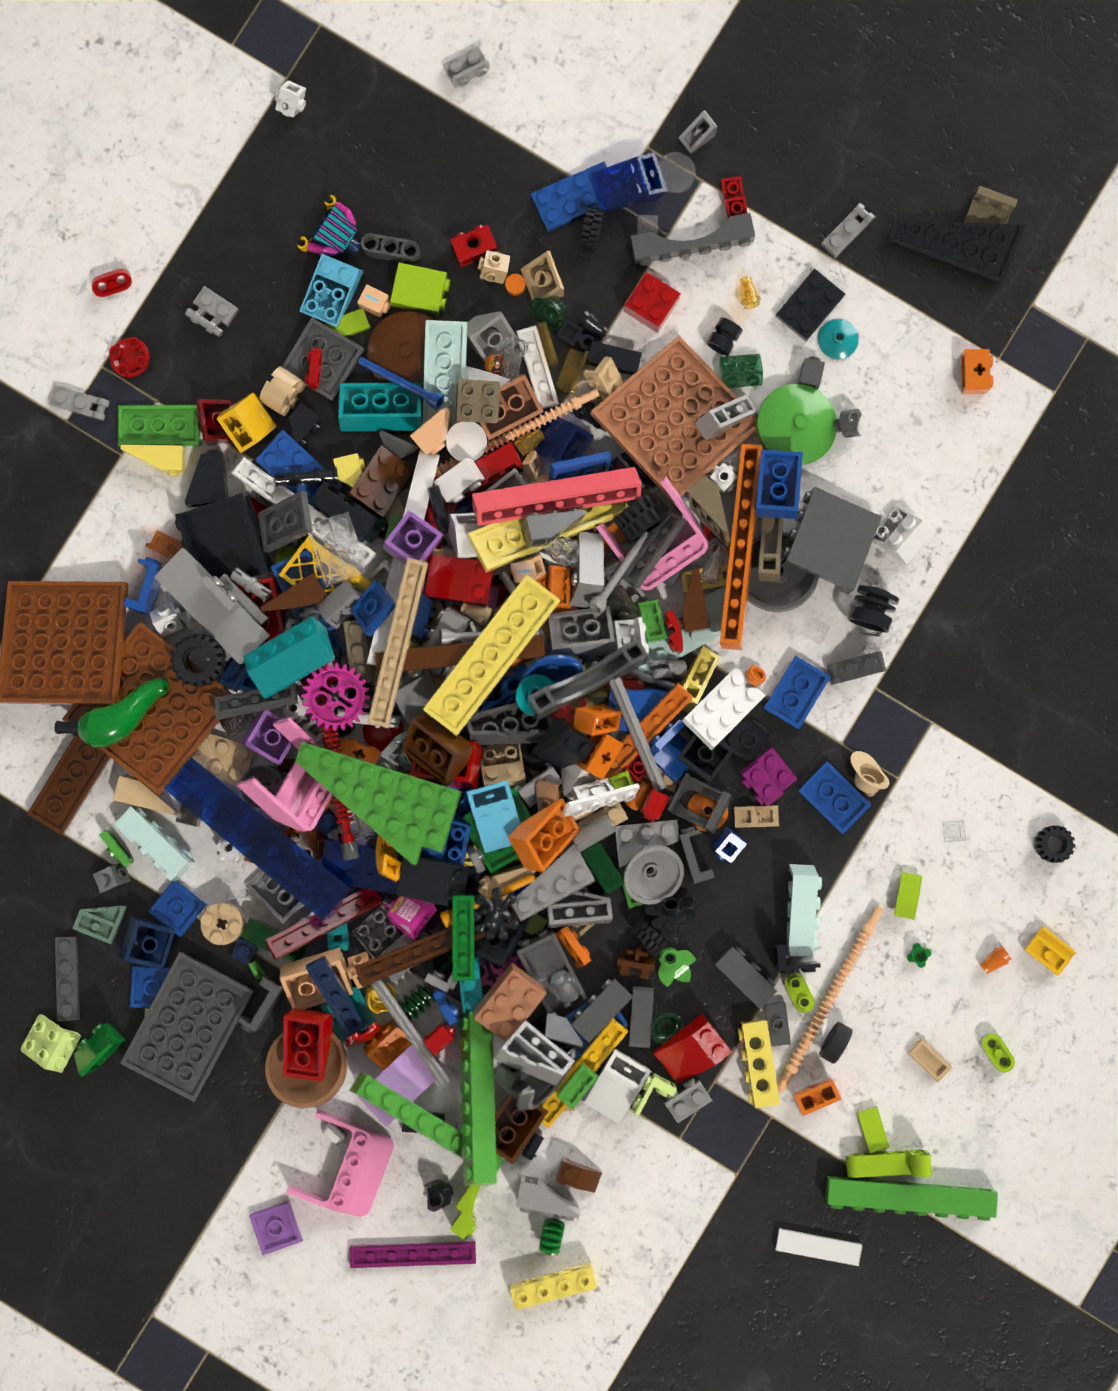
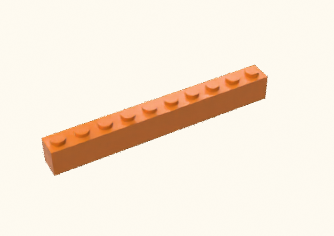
M741 445L720 635L722 649H743L757 519L756 503L761 450H763L762 445Z

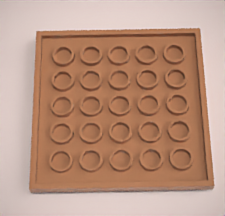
M677 336L590 413L673 503L675 502L660 483L662 478L666 476L682 497L687 493L686 490L707 475L756 431V416L752 415L720 435L707 441L705 440L695 423L708 411L733 401L738 397L680 336Z

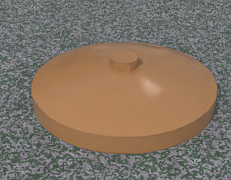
M333 1032L324 1080L322 1082L283 1076V1033L277 1037L270 1047L265 1064L266 1079L273 1094L285 1104L301 1109L315 1108L331 1100L342 1087L348 1070V1058L345 1047Z

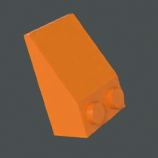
M560 798L520 823L509 835L508 839L525 869L544 872L580 831L572 815L563 816L562 812L566 806L564 799Z

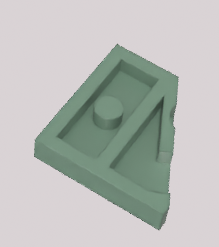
M127 906L80 909L72 929L113 944Z

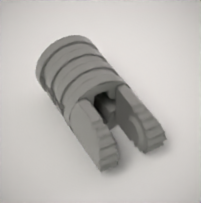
M651 660L647 664L650 670H655L652 672L653 678H685L687 674V664L684 660Z

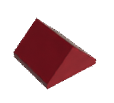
M196 400L203 441L208 446L232 442L217 420L221 412L232 406V400Z

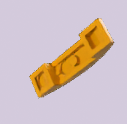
M378 835L376 843L378 871L380 874L397 882L401 862L396 860L397 850Z

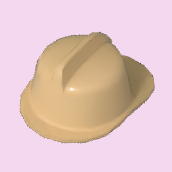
M861 751L852 753L850 760L856 771L854 782L857 788L865 792L868 797L874 796L880 789L888 788L890 784L889 779L870 755Z

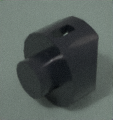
M436 1179L424 1185L427 1195V1208L430 1211L436 1212L451 1203L453 1188L449 1183Z

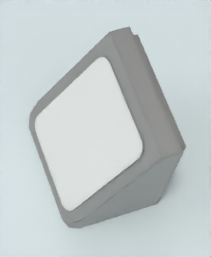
M329 1123L322 1131L335 1145H338L347 1135L340 1126Z

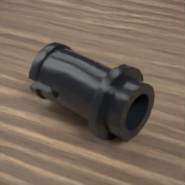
M534 1133L522 1150L521 1155L530 1160L534 1157L536 1158L537 1155L535 1154L545 1138Z

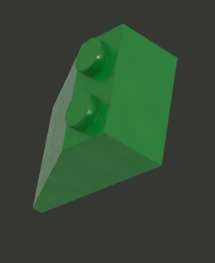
M109 1022L104 1025L101 1023L97 1025L91 1032L93 1036L89 1040L85 1038L77 1045L78 1051L74 1056L81 1077L97 1070L125 1041Z

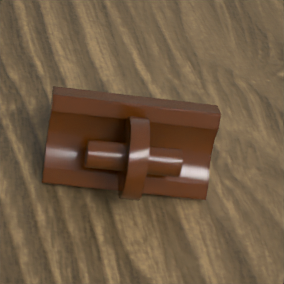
M638 943L636 949L628 948L627 953L618 951L617 965L619 975L628 976L630 975L631 968L639 969V978L649 979L651 971H654L655 957H649L648 951L641 950V944Z

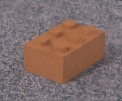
M521 374L500 385L498 423L479 422L488 440L544 412L525 374Z
M511 962L475 1007L473 1017L481 1025L507 1042L545 997V987Z

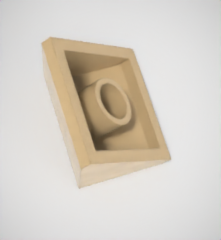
M546 251L521 268L534 306H539L564 296V287L550 251Z

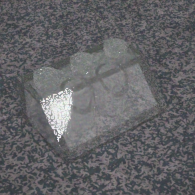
M349 512L327 518L312 525L313 532L308 533L325 587L368 573Z

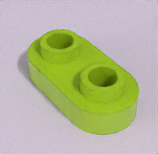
M796 972L788 974L784 979V986L793 1006L802 1013L811 1011L814 1007V998L804 977ZM795 979L799 981L797 987L792 986V981ZM804 998L808 1001L806 1006L800 1004Z
M994 1033L984 1035L981 1039V1047L995 1069L1004 1073L1011 1071L1014 1068L1015 1059L1001 1037ZM990 1040L994 1041L993 1047L988 1046ZM1004 1057L1006 1059V1063L1004 1065H1001L999 1061L1001 1058Z

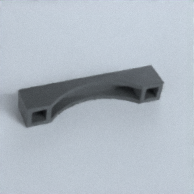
M751 213L731 216L715 232L699 239L677 241L648 232L632 235L630 237L634 264L647 266L652 264L653 261L668 262L674 257L683 259L692 256L694 253L705 255L715 249L725 251L731 249V246L736 245L746 247L751 245V242H754L755 231Z
M639 638L583 672L559 683L546 686L529 695L527 704L538 721L608 684L611 679L621 677L647 663L649 655Z

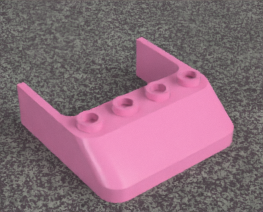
M666 476L662 478L660 483L683 515L681 517L687 522L640 586L643 590H651L703 555L709 545L708 539L697 519ZM600 523L596 528L622 563L629 551L623 550L605 523Z
M290 717L273 723V726L298 751L301 742L320 747ZM296 761L275 797L255 778L239 782L237 785L275 821L301 832L314 829L332 797V793L298 765Z
M318 1110L315 1117L349 1129L352 1132V1138L332 1192L328 1199L290 1185L286 1193L336 1212L360 1217L365 1216L369 1213L394 1148V1142L386 1134Z

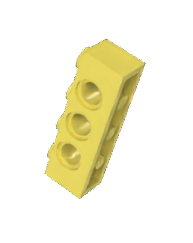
M760 1019L741 1022V1028H738L739 1040H743L744 1043L741 1055L743 1062H747L748 1069L744 1070L746 1082H750L751 1090L748 1091L749 1103H753L755 1108L779 1105L780 1099L767 1020ZM753 1037L760 1039V1045L757 1048H751L749 1045ZM756 1058L763 1059L764 1063L760 1069L753 1068V1061ZM765 1079L767 1086L762 1090L757 1089V1081Z
M591 1262L510 1284L515 1311L597 1288Z

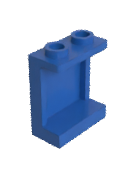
M145 557V560L138 559L139 564L148 568L139 599L135 601L125 598L123 606L132 611L150 616L149 612L154 610L161 584L155 579V575L163 568L161 563L157 562L158 560L150 557Z

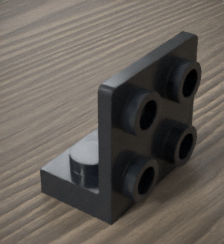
M772 943L774 968L780 971V973L794 974L796 969H801L804 973L816 972V968H821V963L817 961L787 963V961H790L789 948H786L785 944Z

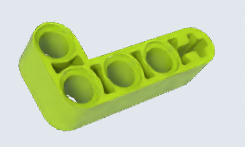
M927 1150L886 1151L846 1155L847 1177L850 1178L912 1174L914 1177L932 1176L931 1153Z

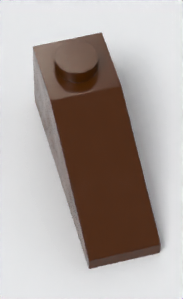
M695 567L693 570L681 617L678 618L681 630L684 629V634L710 629L699 567Z
M312 572L260 606V609L262 611L305 607L312 604L317 606L326 600L324 596L327 593Z

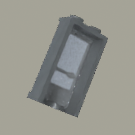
M548 928L542 929L537 933V936L531 939L525 938L518 942V946L515 948L528 975L545 987L546 995L542 1002L547 1012H553L552 1010L562 1005L564 1008H568L572 1005L571 1001L582 996L583 1000L587 999L586 993L553 928L549 930ZM564 971L570 972L572 976L571 978H573L574 982L570 980L569 977L567 978V976H565L567 975L566 973H562V975L558 974ZM556 975H558L555 979L559 990L558 996L550 988V983Z

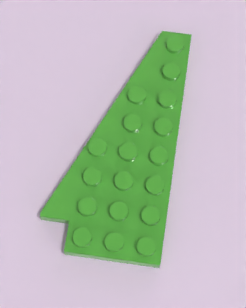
M301 742L296 763L411 864H418L423 847L443 853L462 791Z

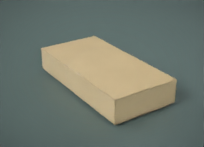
M922 1038L907 1052L937 1082L952 1069V1066Z

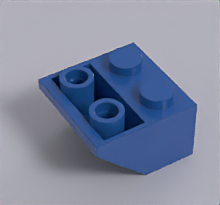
M455 814L443 853L424 847L423 856L464 865L472 825Z

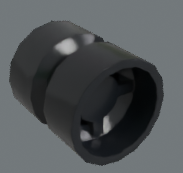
M721 317L715 326L716 332L711 333L706 344L715 352L729 356L734 347L733 341L739 339L743 330L735 322Z

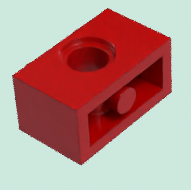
M488 225L476 226L471 232L466 234L461 232L454 235L453 239H450L460 267L480 260V257L484 258L486 250L498 252ZM476 241L479 243V245L476 248H470L468 246L469 242Z

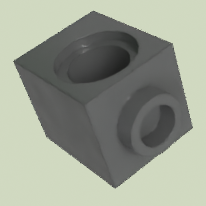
M810 356L805 358L798 384L808 385L818 390L825 362H822L817 357Z

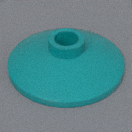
M834 319L827 322L821 328L818 335V344L821 351L829 358L837 360L851 356L859 343L856 328L850 322L843 319ZM836 335H842L843 340H837Z
M533 674L524 678L516 689L515 698L518 707L524 713L533 715L527 704L528 696L533 690L537 692L546 686L553 685V682L541 674Z

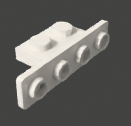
M608 778L572 787L570 793L575 801L568 802L562 814L564 817L570 815L577 816L581 812L588 810L595 811L599 807L606 805L610 807L617 802L631 801L636 797L640 787L638 784L614 790Z

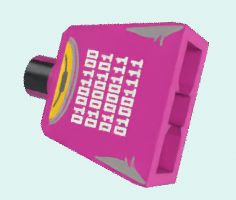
M388 895L383 901V906L390 909L387 912L390 922L413 942L436 912V907L433 903L399 896L396 899Z

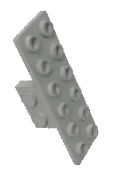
M181 548L155 575V579L239 664L245 662L244 655L258 648L269 637V634L237 602L238 598L231 591L227 592L222 587L224 584L216 576L212 577L185 548Z

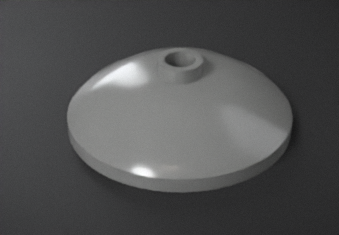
M660 845L645 847L636 852L627 862L623 873L624 887L627 893L639 903L657 904L663 902L666 898L671 897L680 887L684 876L683 863L680 857L668 847Z

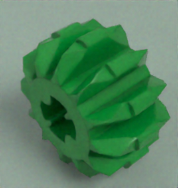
M547 1218L544 1221L539 1244L540 1252L550 1256H557L560 1253L565 1229L563 1221L554 1218Z

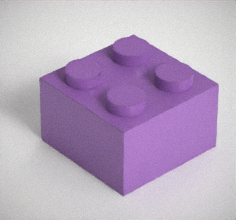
M408 510L384 542L383 549L405 565L407 558L426 562L442 540L443 534Z
M268 710L259 711L239 743L279 766L292 746V743L273 726L274 722L282 720V718Z

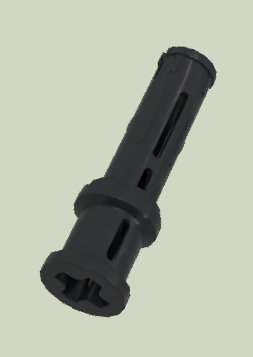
M336 466L332 467V469L320 470L315 468L309 472L274 474L275 487L303 484L320 486L324 481L338 485Z

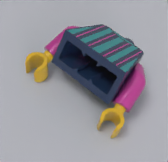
M330 195L329 197L333 202L328 204L324 201L328 211L309 240L311 242L305 237H301L300 239L306 243L304 246L297 245V247L304 252L310 251L318 255L335 256L343 253L346 248L356 254L361 247V243L353 238L358 229L355 227L356 222L349 208L337 202L333 195Z

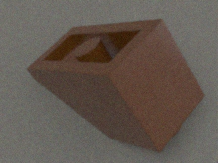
M563 1158L556 1175V1182L575 1189L595 1193L602 1172Z

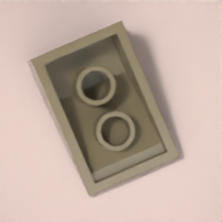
M705 475L686 490L689 506L726 549L730 550L731 542L721 502L722 497L719 493L720 487L715 480L712 479L710 481Z

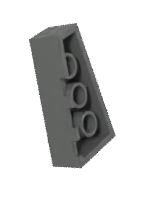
M517 703L473 714L462 729L467 741H476L479 745L538 743L552 723V718L549 714L537 721L535 716L524 713Z

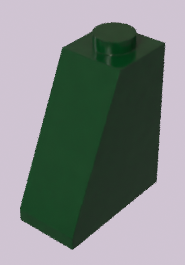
M599 841L581 851V854L607 895L625 884Z
M249 918L248 922L244 925L241 937L269 952L265 945V940L282 931L262 921ZM308 944L281 958L291 961L300 960Z

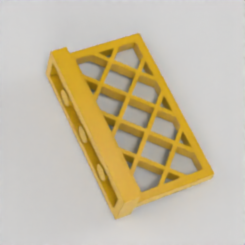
M310 535L307 536L279 573L282 578L294 585L296 584L295 581L305 578L302 577L301 565L313 564L317 579L330 577L332 589H324L326 592H333L336 589L333 585L332 576L342 575L345 580L347 579L354 585V588H359L363 592L372 583ZM304 548L312 553L313 562L300 563L299 554ZM315 556L318 557L320 561H315ZM296 558H298V563L293 564ZM326 563L329 566V574L317 576L316 564ZM299 566L300 578L291 579L285 573L290 567ZM331 568L338 573L332 574Z

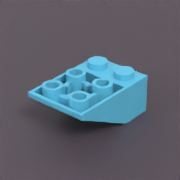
M321 254L300 312L338 327L357 290L364 271Z
M508 780L467 792L484 852L487 853L512 846L508 837L519 826L520 820Z

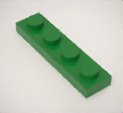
M453 895V981H474V895Z

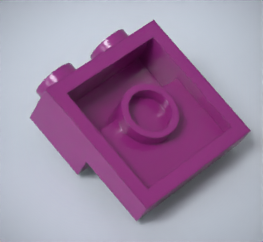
M773 747L768 748L739 772L743 777L741 782L747 789L752 788L755 792L753 797L760 805L764 803L766 806H769L784 794L783 791L797 780L796 776Z

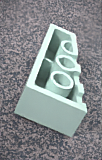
M130 806L114 826L131 843H137L139 845L138 849L143 855L148 858L152 857L154 859L153 865L163 872L167 871L166 877L170 881H178L195 863L191 859L193 855L185 848L181 850L176 845L178 841L170 834L166 836L161 831L163 829L162 826L155 820L151 822L146 817L148 814L141 807Z
M789 864V872H791L793 881L788 883L791 901L788 902V918H790V921L787 922L786 948H789L790 956L813 957L814 950H817L818 947L815 930L819 929V918H816V910H820V897H817L818 890H821L822 878L818 876L814 865Z

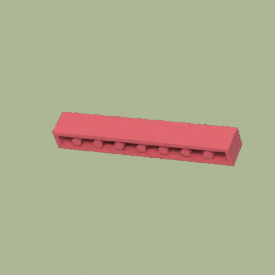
M635 467L474 493L472 494L473 511L478 526L522 519L532 513L543 515L551 511L564 512L574 508L582 509L641 498V481Z

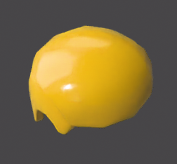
M383 981L393 997L396 998L394 987ZM370 985L366 989L364 996L367 1007L376 1014L387 1012L388 1009Z

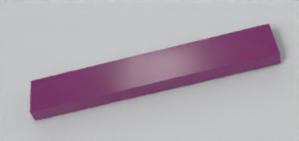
M476 1241L350 1246V1268L476 1264Z

